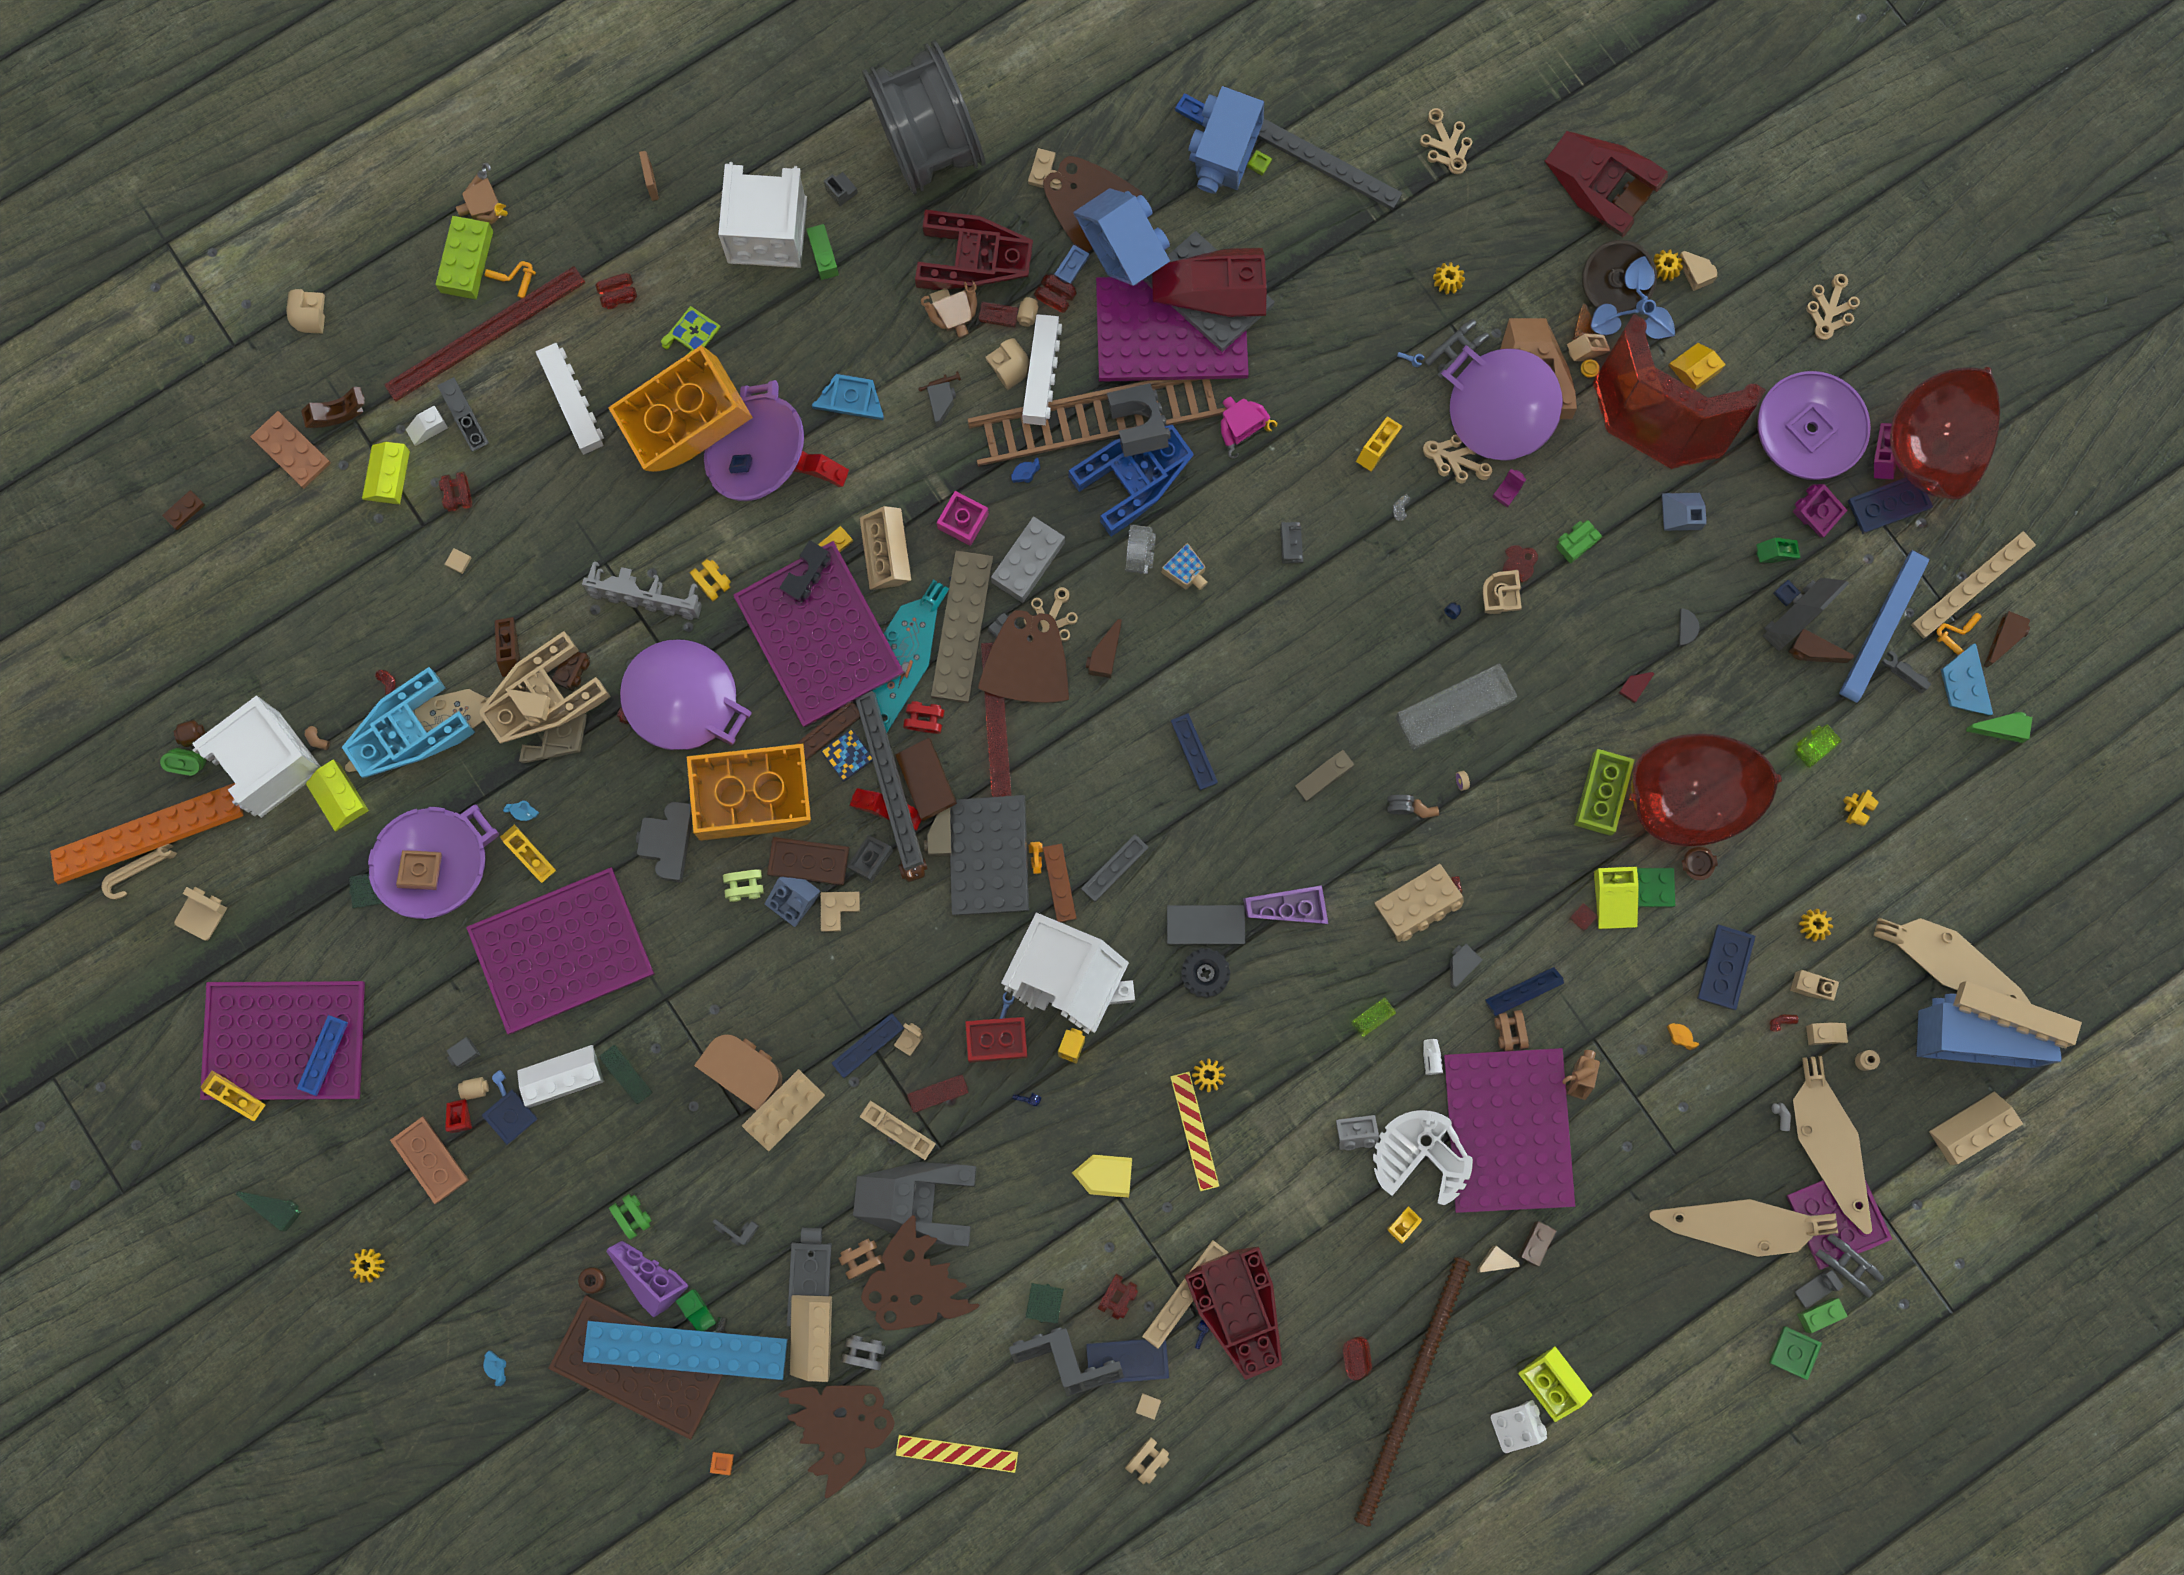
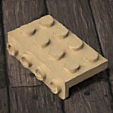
M1438 864L1376 901L1375 906L1395 934L1397 941L1400 942L1402 940H1409L1417 931L1427 929L1432 922L1442 920L1447 913L1457 911L1462 907L1464 900L1442 865Z
M798 1069L742 1127L765 1149L770 1151L825 1094Z

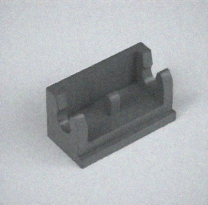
M1281 522L1282 564L1303 563L1300 522Z

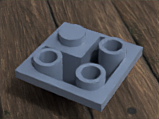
M1662 493L1664 531L1702 530L1706 525V508L1700 493Z
M779 877L765 905L796 927L814 904L820 890L805 879Z

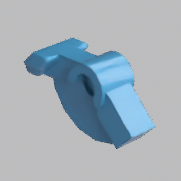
M527 801L507 804L503 809V812H511L514 818L520 821L531 820L539 814Z
M488 1351L485 1354L484 1371L490 1378L496 1379L495 1386H501L506 1381V1376H504L506 1361L499 1358L492 1351Z

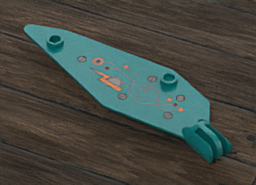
M934 579L922 599L900 606L884 632L890 647L904 671V674L873 690L876 694L882 718L884 716L888 717L886 721H883L886 733L891 728L929 666L937 609L950 589L946 586L943 588V584H937V581Z

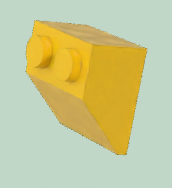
M1700 343L1695 344L1669 363L1670 368L1691 393L1719 374L1726 365L1714 350Z

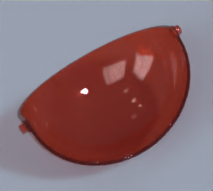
M1985 367L1984 369L1956 368L1938 373L1914 388L1897 409L1890 431L1892 453L1901 473L1919 490L1939 498L1961 499L1972 492L1984 476L1994 452L2000 421L1999 393L1990 367Z
M1687 734L1661 741L1642 754L1633 770L1629 797L1630 801L1633 802L1640 823L1653 837L1673 845L1702 846L1729 839L1757 822L1770 807L1776 794L1777 784L1782 782V777L1780 774L1777 775L1773 766L1763 754L1746 743L1714 734Z

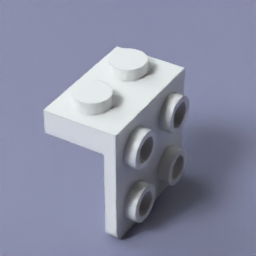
M1533 1400L1491 1415V1421L1504 1453L1537 1445L1547 1439L1546 1428L1541 1423L1539 1417V1408Z

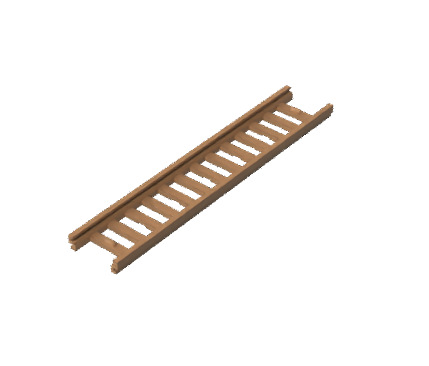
M1210 379L1148 380L1049 402L1048 407L1051 408V411L1057 410L1064 442L1053 444L1048 419H1046V426L1041 425L1046 445L1035 447L1030 424L1023 423V407L968 418L969 429L980 426L985 428L991 457L977 460V465L982 466L1119 437L1120 430L1128 429L1126 428L1124 417L1116 418L1118 430L1108 432L1101 401L1107 400V393L1149 383L1152 390L1166 387L1173 417L1166 420L1167 426L1223 415V412L1227 409L1225 407L1217 409ZM1202 380L1209 411L1199 413L1192 387L1193 381ZM1184 383L1191 415L1181 417L1173 386ZM1089 403L1094 405L1100 434L1092 436L1089 435L1083 405ZM1075 406L1082 438L1071 440L1064 409ZM1134 414L1135 427L1143 425L1142 415ZM1021 419L1027 445L1026 450H1016L1010 420ZM999 422L1003 423L1009 453L998 455L991 425Z

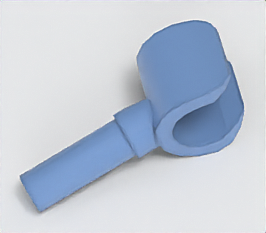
M1399 352L1397 356L1411 361L1414 367L1422 365L1416 359H1424L1422 354H1417L1414 357Z
M1007 992L1003 995L1004 1005L1000 1019L1005 1018L1009 1005H1012L1014 1002V996H1012L1010 1001L1005 999Z
M499 1070L493 1074L492 1079L499 1087L503 1097L507 1094L502 1084L506 1077Z

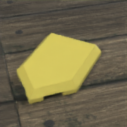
M1092 1155L1074 1170L1072 1174L1089 1194L1129 1198L1132 1158Z

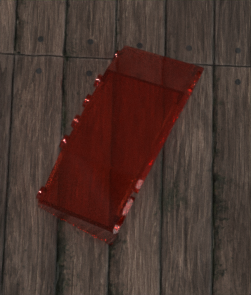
M1633 314L1593 381L1601 414H1603L1606 431L1670 469L1704 462L1713 458H1722L1758 405L1766 389L1757 384H1749L1744 390L1707 398L1655 368L1645 335L1647 324L1644 319Z

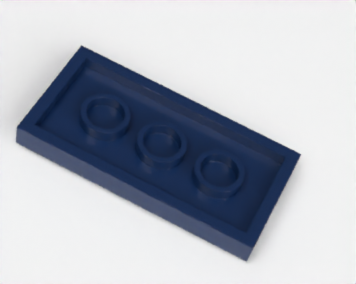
M1918 473L1848 500L1862 534L1933 508Z
M1722 925L1716 926L1697 997L1698 1000L1731 1010L1737 1009L1756 936Z
M1145 1339L1086 1344L1088 1368L1096 1367L1097 1369L1103 1367L1104 1363L1112 1360L1120 1362L1124 1378L1110 1383L1169 1378L1166 1339L1158 1349Z

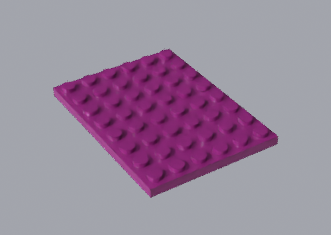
M1096 277L1099 381L1248 378L1246 331L1221 352L1171 305L1153 302V289L1143 280L1133 286L1112 277Z
M834 541L822 547L832 555L830 557L831 562L827 568H823L820 573L821 578L819 582L813 584L810 589L811 594L809 598L803 600L802 604L779 589L789 572L795 576H803L807 573L809 565L801 558L733 595L803 727L814 723L856 700V698L904 674L899 661Z
M612 867L466 927L508 1035L655 975Z
M206 982L201 1085L210 1072L214 1071L258 1100L360 1099L365 982ZM330 1015L348 1022V1025L319 1093L315 1096L299 1090L297 1087L327 1016ZM201 1089L200 1100H216Z
M1563 1048L1444 1055L1448 1116L1465 1152L1473 1159L1471 1176L1469 1180H1464L1463 1182L1467 1184L1464 1190L1458 1189L1456 1192L1460 1194L1455 1198V1212L1575 1207L1566 1085L1562 1083L1565 1078ZM1450 1138L1451 1150L1458 1157L1463 1158L1455 1142L1453 1143Z

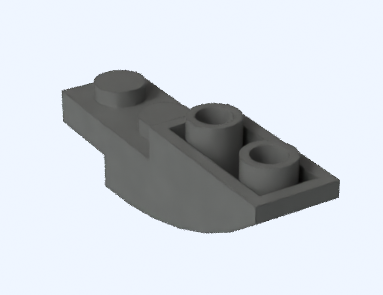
M453 377L437 385L471 451L474 452L489 444L456 379Z

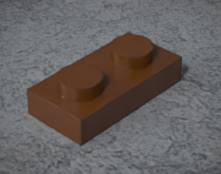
M190 490L162 516L178 530L205 504Z

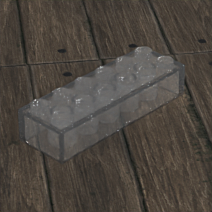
M1499 663L1398 712L1395 718L1414 751L1514 702L1518 696Z

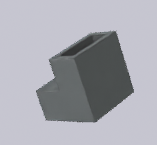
M843 172L837 177L832 174L824 180L826 191L839 206H842L858 194L857 188Z

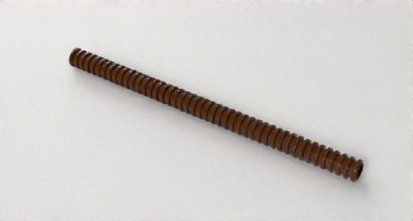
M1454 1257L1455 1263H1452L1453 1268L1449 1270L1451 1273L1447 1276L1449 1278L1448 1281H1445L1446 1286H1443L1444 1292L1440 1294L1442 1297L1438 1299L1440 1302L1436 1304L1437 1310H1434L1435 1315L1431 1317L1433 1319L1429 1323L1431 1326L1427 1328L1428 1333H1425L1426 1339H1423L1424 1344L1420 1346L1422 1349L1418 1351L1419 1357H1416L1417 1362L1413 1364L1415 1367L1411 1369L1412 1375H1409L1410 1380H1407L1408 1385L1404 1388L1406 1391L1402 1393L1404 1395L1403 1398H1400L1401 1404H1398L1399 1409L1395 1411L1397 1414L1393 1416L1394 1422H1391L1392 1427L1388 1429L1390 1431L1386 1435L1388 1438L1384 1440L1385 1445H1382L1383 1451L1379 1453L1381 1454L1380 1458H1377L1378 1464L1375 1463L1376 1469H1373L1372 1472L1374 1474L1370 1476L1372 1479L1368 1481L1369 1487H1366L1367 1492L1363 1495L1365 1498L1361 1500L1363 1503L1359 1505L1360 1511H1357L1356 1514L1358 1516L1354 1518L1356 1522L1364 1526L1371 1527L1370 1521L1374 1519L1372 1516L1376 1514L1375 1508H1378L1377 1503L1381 1501L1379 1498L1383 1496L1382 1490H1385L1384 1485H1387L1388 1482L1386 1480L1390 1477L1388 1474L1392 1472L1391 1467H1394L1393 1461H1396L1397 1458L1395 1456L1399 1454L1398 1448L1401 1449L1400 1443H1403L1404 1440L1402 1438L1406 1436L1404 1433L1405 1430H1408L1407 1425H1410L1409 1420L1413 1417L1411 1414L1415 1412L1413 1409L1417 1407L1416 1401H1419L1418 1396L1422 1394L1420 1392L1421 1389H1424L1423 1383H1426L1425 1378H1428L1427 1372H1430L1431 1369L1429 1367L1433 1365L1432 1360H1435L1434 1354H1437L1436 1349L1440 1347L1438 1345L1442 1341L1440 1338L1444 1336L1443 1331H1446L1445 1325H1448L1449 1322L1447 1320L1451 1318L1450 1313H1453L1452 1307H1455L1454 1302L1458 1300L1456 1298L1460 1294L1458 1291L1462 1289L1461 1284H1464L1463 1278H1466L1465 1273L1469 1271L1467 1269L1468 1266H1471L1469 1261L1462 1258Z

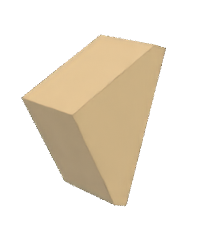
M1493 1246L1478 1266L1477 1273L1520 1266L1519 1262L1499 1247Z

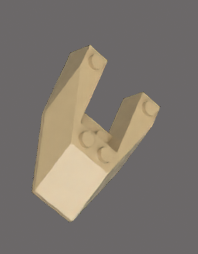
M565 631L516 663L480 709L479 714L500 744L558 727L597 707L611 697L597 677L566 698L559 692L547 673L579 651ZM508 689L547 695L550 698L546 721H540V723L529 722L528 718L521 713L509 696Z

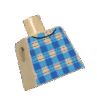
M1188 543L1162 567L1161 573L1184 589H1188L1194 584L1199 590H1202L1208 583L1201 576L1205 572V565Z

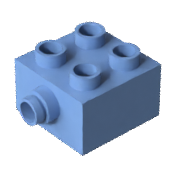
M1222 86L1218 97L1209 94L1202 112L1204 117L1202 126L1206 127L1204 132L1195 130L1188 150L1191 152L1189 161L1196 163V175L1199 178L1197 187L1213 194L1222 185L1238 190L1264 119V101Z
M1109 188L1073 212L1108 276L1134 286L1170 262L1165 252V249L1170 247V243L1160 228L1157 227L1153 230L1147 219L1153 212L1149 203L1142 195L1136 197L1129 191L1124 193Z

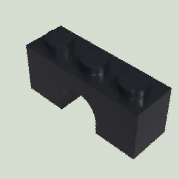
M809 540L800 554V558L809 565L807 573L803 576H795L789 572L779 589L802 604L803 600L809 598L811 594L810 589L813 584L819 582L821 578L820 573L823 568L829 566L831 562L830 557L832 556L830 552Z

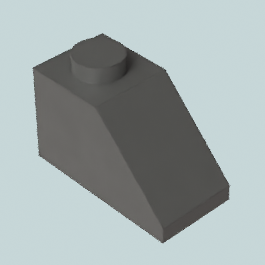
M949 382L927 387L936 428L941 426L954 406L953 399L956 398L954 387L950 388Z
M1467 944L1463 947L1458 945L1451 952L1454 955L1450 959V987L1452 989L1456 988L1483 960Z

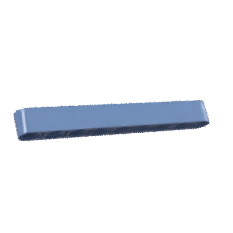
M1913 550L1908 554L1839 692L1840 695L1855 703L1862 697L1929 562V558Z

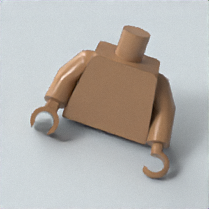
M973 280L972 287H967V283L964 282L966 291L958 292L932 304L930 302L924 303V300L929 299V296H924L921 299V304L925 307L931 322L941 329H946L947 332L955 329L959 338L969 335L966 324L971 323L972 318L976 314V284Z
M1584 1050L1583 1056H1580L1574 1065L1572 1076L1570 1075L1563 1079L1562 1083L1564 1085L1570 1081L1566 1085V1094L1586 1100L1594 1089L1600 1064L1599 1061L1594 1060L1596 1055L1594 1051Z

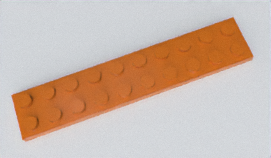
M235 783L51 850L54 881L58 885L243 817V809L239 807V804L236 806L232 803L235 799L228 791Z

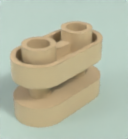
M1152 1437L1146 1441L1125 1467L1130 1473L1137 1470L1140 1473L1137 1480L1142 1484L1146 1482L1150 1484L1156 1477L1154 1472L1158 1467L1163 1468L1170 1460L1167 1457L1169 1453L1164 1448L1159 1452L1154 1448L1157 1442ZM1149 1454L1153 1459L1145 1468L1141 1462Z

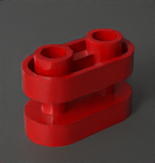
M916 701L907 704L906 713L911 715V718L904 719L903 728L932 734L941 733L942 725L937 723V719H943L944 710L941 709L940 705L930 704V706H923L921 702ZM918 716H919V717L930 718V720H929V721L918 720Z

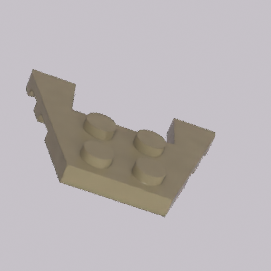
M584 713L558 727L545 730L541 747L522 744L519 761L521 763H528L580 752L587 715Z

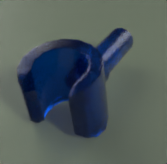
M1034 1093L1031 1094L1030 1098L1014 1094L1012 1098L1027 1102L1033 1106H1038L1041 1101V1097Z
M1201 1320L1196 1328L1201 1331L1195 1346L1196 1349H1200L1203 1338L1209 1330L1204 1320Z

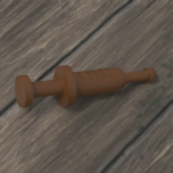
M958 371L956 372V375L947 377V375L944 374L943 378L929 382V385L919 387L918 390L921 392L922 390L927 389L928 386L950 382L956 379L960 381V374Z

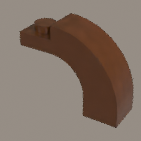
M353 387L343 397L334 401L308 403L301 410L305 427L333 426L359 416L363 413L362 406L365 404L361 388Z

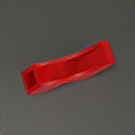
M802 451L793 472L808 474L828 481L838 487H843L849 469L823 454H807Z
M856 788L849 806L890 821L883 794ZM907 804L914 830L917 831L921 818L917 809Z

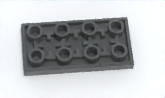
M1167 905V945H1245V905Z

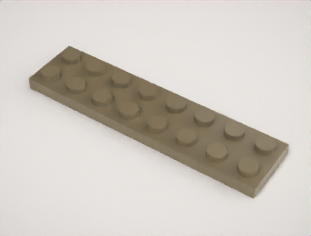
M963 551L955 552L931 698L969 703L993 556Z

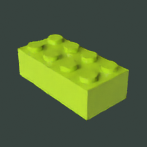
M452 216L435 284L440 293L477 300L493 235V229L489 222Z
M1600 749L1593 753L1574 823L1575 826L1609 836L1616 832L1635 759Z

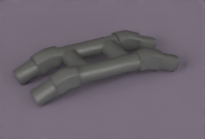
M1474 319L1461 326L1457 332L1435 349L1425 360L1430 366L1444 352L1451 359L1437 374L1441 379L1444 378L1441 374L1444 369L1447 370L1463 352L1461 351L1457 355L1450 348L1457 340L1464 347L1467 345L1474 351L1489 339V334L1486 332L1474 339L1472 343L1464 337L1470 329L1476 326L1477 323Z
M1830 1234L1827 1240L1844 1252V1254L1838 1261L1821 1249L1815 1255L1854 1285L1866 1298H1870L1873 1293L1859 1280L1866 1271L1878 1282H1881L1884 1276L1847 1243ZM1850 1258L1859 1264L1853 1274L1844 1268Z

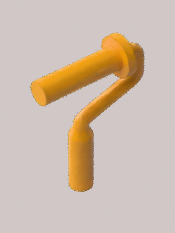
M521 261L508 277L505 274L488 269L485 271V276L503 282L511 281L522 266L528 267L523 268L525 274L517 297L524 299L531 277L536 272L532 270L533 267L530 263Z
M1975 613L1963 627V630L1946 623L1941 624L1937 629V635L1939 636L1937 641L1945 643L1957 655L1961 654L1964 650L1947 636V631L1942 633V630L1947 628L1964 635L1970 632L1982 616L1979 613Z

